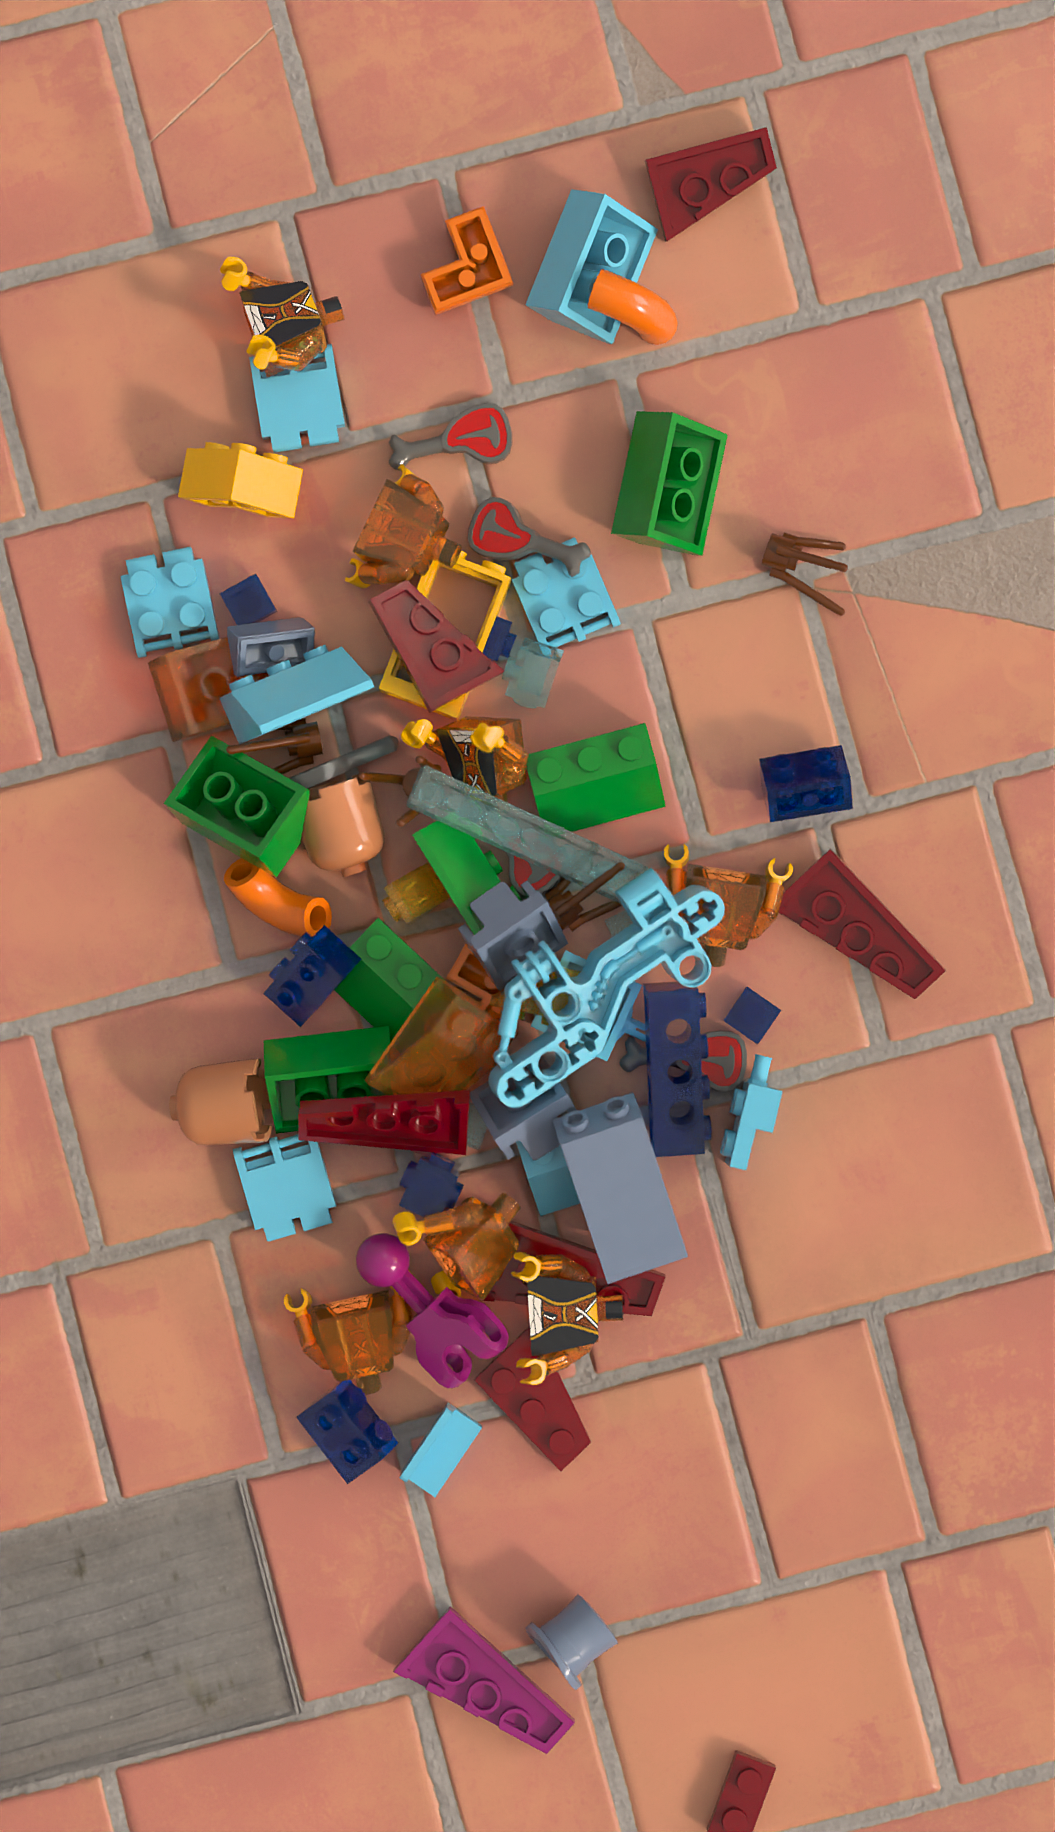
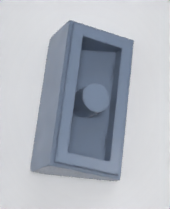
M304 618L228 626L227 638L234 674L236 676L267 673V668L286 660L290 661L292 667L305 662L303 654L314 649L315 627Z

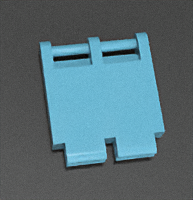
M332 344L323 345L324 349L303 353H295V350L286 351L288 354L296 355L298 358L297 362L324 357L326 359L325 362L298 366L297 363L295 365L288 364V368L261 372L254 365L253 359L255 356L249 357L263 440L271 439L274 453L302 448L300 434L308 433L310 447L339 442L337 428L345 427ZM269 362L267 367L281 365L284 363Z
M575 537L562 542V544L567 546L578 544ZM540 553L514 563L519 577L512 579V583L544 657L552 654L551 649L575 639L578 642L586 640L585 635L611 624L614 628L621 625L592 554L581 562L580 572L574 577L568 574L566 566L557 559L552 558L553 562L546 565ZM607 613L608 617L584 627L581 626V623ZM572 627V632L547 642L546 638Z
M191 546L162 552L165 566L158 568L154 554L126 560L128 574L120 577L138 658L146 657V652L174 646L175 650L183 649V644L211 639V642L220 641L203 559H194ZM208 626V631L181 636L180 633ZM170 634L172 637L171 639L161 640L147 644L144 643V640L156 638Z
M297 1134L278 1140L277 1136L269 1138V1143L243 1151L241 1147L232 1149L255 1230L263 1228L268 1242L296 1234L293 1221L295 1218L300 1217L304 1231L333 1223L329 1208L336 1207L337 1204L319 1142L308 1141L309 1144L282 1152L281 1148L303 1142L298 1140ZM272 1151L273 1154L253 1161H245V1158Z

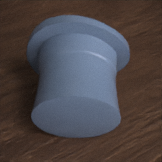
M579 1594L557 1616L540 1628L532 1622L526 1627L529 1637L559 1668L565 1679L575 1690L582 1685L577 1676L593 1660L618 1644L605 1621Z

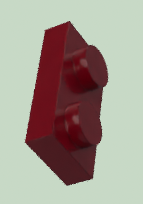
M736 1750L707 1826V1832H753L776 1771L775 1764Z

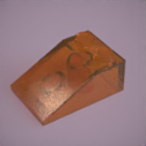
M227 637L165 653L148 662L172 742L231 726L219 698L231 692L229 684L250 675L236 676L234 674ZM267 673L252 674L255 682L269 677Z
M436 977L366 1077L365 1082L386 1095L467 1090L497 1064L493 1059V1054L500 1046L501 1035H498L501 1015L441 978ZM515 1031V1036H514V1038H510V1039H509L508 1047L510 1046V1044L513 1042V1040H514L515 1037L517 1036V1034H518L517 1031Z

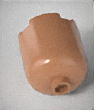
M358 774L352 775V779L340 783L334 780L309 788L310 795L301 838L311 862L318 868L326 871L341 870L343 877L367 870L365 862L377 856L384 844V831L371 783L360 780Z
M255 1058L201 1065L189 1069L182 1075L177 1086L176 1095L170 1096L169 1109L172 1120H178L182 1132L189 1140L200 1145L260 1143L269 1140L272 1125H264V1109H271L266 1086L265 1071L258 1070V1067H261V1059Z

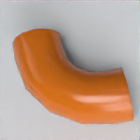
M604 269L599 272L589 297V309L628 325L637 331L640 337L649 344L660 345L673 338L678 325L676 313L665 299L620 275Z
M243 858L232 863L226 870L224 882L229 890L246 909L265 923L284 932L307 938L318 939L328 932L331 925L332 912L329 903L324 898L298 893L286 887L271 874Z

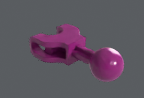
M378 1233L368 1237L358 1248L356 1254L357 1270L360 1276L373 1286H392L417 1313L405 1327L415 1338L416 1355L420 1365L440 1385L445 1388H455L465 1382L470 1375L472 1360L463 1346L481 1359L495 1357L506 1348L508 1332L502 1322L484 1303L473 1299L460 1298L448 1287L433 1297L408 1271L410 1264L409 1252L406 1245L400 1242L398 1237L388 1233ZM447 1363L451 1365V1367L453 1368V1370H451V1369L449 1368V1366L447 1365Z

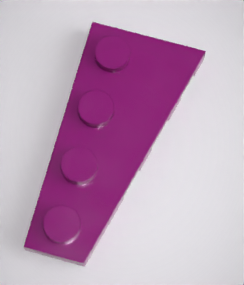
M451 1606L393 1671L405 1679L409 1678L424 1686L431 1693L439 1697L443 1696L456 1703L472 1715L480 1716L499 1726L500 1730L545 1754L556 1745L575 1723V1719Z

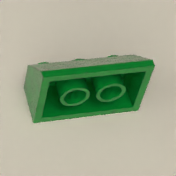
M637 411L611 534L643 545L703 556L728 434L673 412Z
M646 723L523 756L542 830L546 838L560 836L666 807Z
M211 735L164 804L183 825L277 878L301 843L310 791L242 752L228 754L226 748L230 745Z
M456 810L417 831L412 836L475 935L484 928V925L472 911L470 904L501 882L497 875L503 872V869L491 850L483 854L475 839L480 837L481 833L469 814L461 818ZM510 886L509 888L518 900L522 901L514 886Z
M377 918L355 941L323 979L373 1027L389 1026L391 1044L414 1065L471 1005L466 998L380 918Z
M389 1026L263 1040L265 1080L276 1134L298 1131L300 1101L398 1095Z

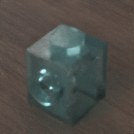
M524 638L517 658L509 655L502 676L503 680L509 681L505 695L512 697L516 704L526 708H536L537 706L545 708L564 650Z

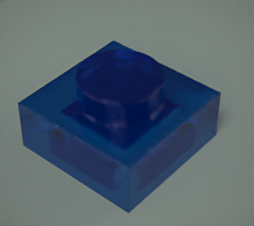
M256 573L219 593L237 625L258 623L278 612Z
M498 616L495 619L483 650V654L497 664L501 656L509 659L517 638L516 634L510 633L513 623Z
M746 986L723 1021L758 1045L781 1012V1009Z

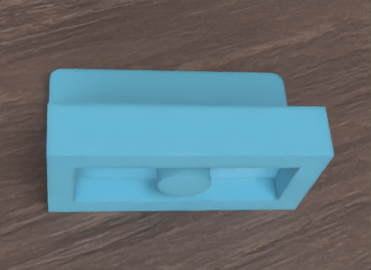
M447 1403L402 1469L399 1478L404 1482L412 1481L436 1497L482 1429V1425L450 1403Z

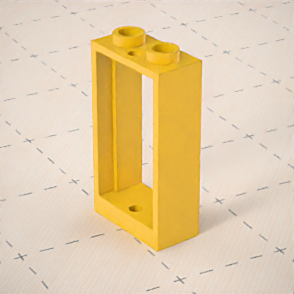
M444 545L442 551H437L427 574L421 576L417 590L428 598L439 567L496 587L475 643L476 647L484 654L509 590L511 577L504 575L506 568L496 563L483 560L480 566L465 560L467 553L461 551L454 566L439 560L445 550L446 545ZM393 649L379 686L380 692L428 710L414 684L397 678L402 662ZM469 692L432 712L458 722Z

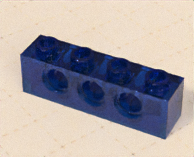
M677 981L643 984L649 1135L655 1157L705 1154V1141L711 1140L712 1137L710 1116L703 1115V1100L710 1099L708 1074L702 1075L701 1059H708L707 1034H700V1018H706L707 1016L705 992L699 993L697 987H687ZM683 1019L687 1021V1027L682 1034L671 1036L666 1033L667 1025L672 1020ZM677 1060L687 1061L689 1066L683 1075L673 1077L668 1074V1068L673 1062ZM685 1101L690 1103V1109L686 1115L673 1117L669 1114L672 1105L676 1102Z

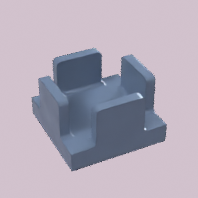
M528 880L520 885L527 897L524 901H519L505 882H500L471 902L470 907L484 925L481 931L473 935L466 924L458 928L468 948L483 966L499 991L504 989L506 984L517 976L511 961L517 959L521 963L527 959L525 953L529 950L533 954L540 950L538 943L542 940L553 953H556L568 944L548 902L539 891L536 892Z
M541 1055L538 1061V1068H549V1064L544 1056ZM526 1066L523 1068L529 1074L528 1077L530 1079L535 1077ZM513 1077L506 1081L510 1092L516 1088ZM489 1081L470 1092V1099L495 1142L508 1160L515 1156L510 1145L517 1141L522 1142L533 1160L541 1158L560 1146L552 1120L556 1119L566 1110L568 1113L577 1110L560 1082L521 1107L505 1105L491 1091Z

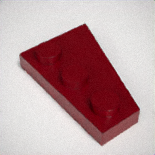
M767 127L645 160L665 243L777 169Z
M408 580L369 600L373 612L429 713L504 673V670L497 663L492 662L466 634L463 635L444 617V614Z
M529 1326L474 1378V1381L544 1455L562 1471L591 1443V1440L556 1366L546 1370L544 1380L538 1385L520 1382V1380L527 1379L530 1376L531 1367H517L519 1359L544 1360L551 1357L550 1353L531 1356Z

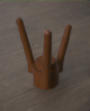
M785 532L783 536L772 533L762 560V565L771 568L769 576L783 580L839 616H843L845 610L789 574L786 570L795 571L800 560L846 572L848 570L847 564L802 551L803 547L843 551L846 549V544L830 540L797 537Z
M300 719L276 729L291 730L285 732V737L241 743L226 748L228 754L287 746L289 756L298 755V757L273 768V770L280 774H285L300 766L314 764L313 756L323 754L317 721L306 723V719Z
M422 756L416 757V762L422 768H413L406 775L360 772L358 774V778L364 781L403 785L405 794L411 800L418 801V804L396 821L399 827L409 823L424 810L432 809L434 806L433 800L438 798L443 789V779L440 775L441 766L439 764H432Z
M596 842L582 854L556 887L545 894L548 899L547 902L562 931L569 927L573 932L583 923L622 906L620 901L616 899L578 915L584 910L580 902L625 868L623 862H618L577 894L573 895L570 890L562 894L599 849V844Z

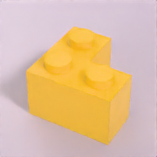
M205 442L204 448H187L178 497L208 507L238 508L270 518H294L303 469L288 465V458L273 453H263V456L257 455L256 447L251 445L232 443L230 449L229 446Z

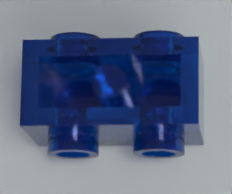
M842 745L759 759L762 792L770 823L853 809L851 777Z
M325 925L313 937L306 932L289 951L295 957L291 961L284 957L269 974L274 981L263 993L300 1027L319 1009L361 961V958Z
M434 1152L430 1158L422 1155L418 1163L411 1160L399 1183V1186L406 1188L398 1206L429 1220L440 1218L445 1207L453 1210L464 1184L457 1182L460 1172L453 1169L456 1162Z
M348 1376L314 1400L296 1417L347 1484L380 1462L399 1443L393 1436L389 1425L379 1418L367 1402L363 1391L355 1386Z

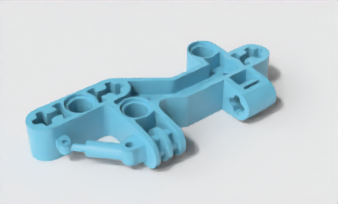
M649 868L615 891L632 924L592 950L579 975L569 977L554 953L543 940L538 943L540 949L538 952L533 954L529 950L525 953L527 959L520 963L517 959L511 961L517 976L507 983L504 988L505 1000L498 1035H501L499 1049L493 1054V1059L497 1065L491 1070L489 1075L491 1091L505 1105L521 1107L595 1058L604 1048L627 986L661 963L669 976L684 986L697 987L702 985L709 978L711 963L697 938L715 927L722 920L724 903L718 894L701 885H691L672 896L658 874L652 868ZM699 899H703L705 901L702 904L704 909V912L702 914L696 913V911L699 909L698 904L696 902ZM679 912L685 914L683 918L688 921V924L678 915ZM687 956H694L695 966L690 973L681 975L679 971L681 961ZM554 971L557 978L550 980L548 975ZM541 980L544 984L538 990L535 984ZM561 992H567V1005L562 1010L552 1011L551 1002L553 998ZM532 997L546 1018L548 1029L509 1056L507 1053L509 1039L515 1036L521 1002ZM584 1029L587 1040L580 1044L577 1033ZM563 1041L566 1044L565 1047L570 1051L569 1054L558 1045L560 1042ZM554 1051L555 1061L553 1065L547 1069H539L538 1061L540 1056L545 1052ZM525 1066L535 1075L534 1078L530 1079L528 1077L529 1074L523 1070ZM513 1077L516 1088L510 1092L506 1081Z

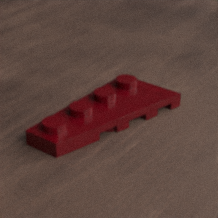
M831 848L776 900L775 911L829 943L847 957H851L862 964L869 971L913 999L920 996L946 971L938 960Z
M470 1090L300 1101L298 1140L466 1155Z
M507 1219L489 1270L490 1279H487L480 1301L494 1302L498 1300L529 1305L527 1281L512 1276V1272H521L525 1267V1261L513 1258L516 1252L528 1254L538 1260H559L561 1262L559 1270L540 1271L539 1277L592 1283L596 1287L595 1297L597 1311L606 1312L605 1301H622L623 1314L652 1316L666 1274L651 1269L608 1284L595 1249ZM595 1297L574 1305L585 1309ZM571 1305L567 1309H575V1307Z

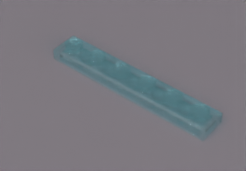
M427 765L420 768L406 803L407 807L582 887L589 885L618 862H623L625 868L595 891L618 903L620 901L615 891L648 870L647 866Z

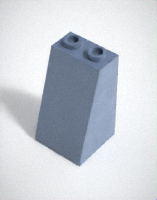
M634 1093L613 1097L606 1102L582 1110L572 1111L565 1116L553 1119L552 1121L607 1283L609 1284L688 1257Z

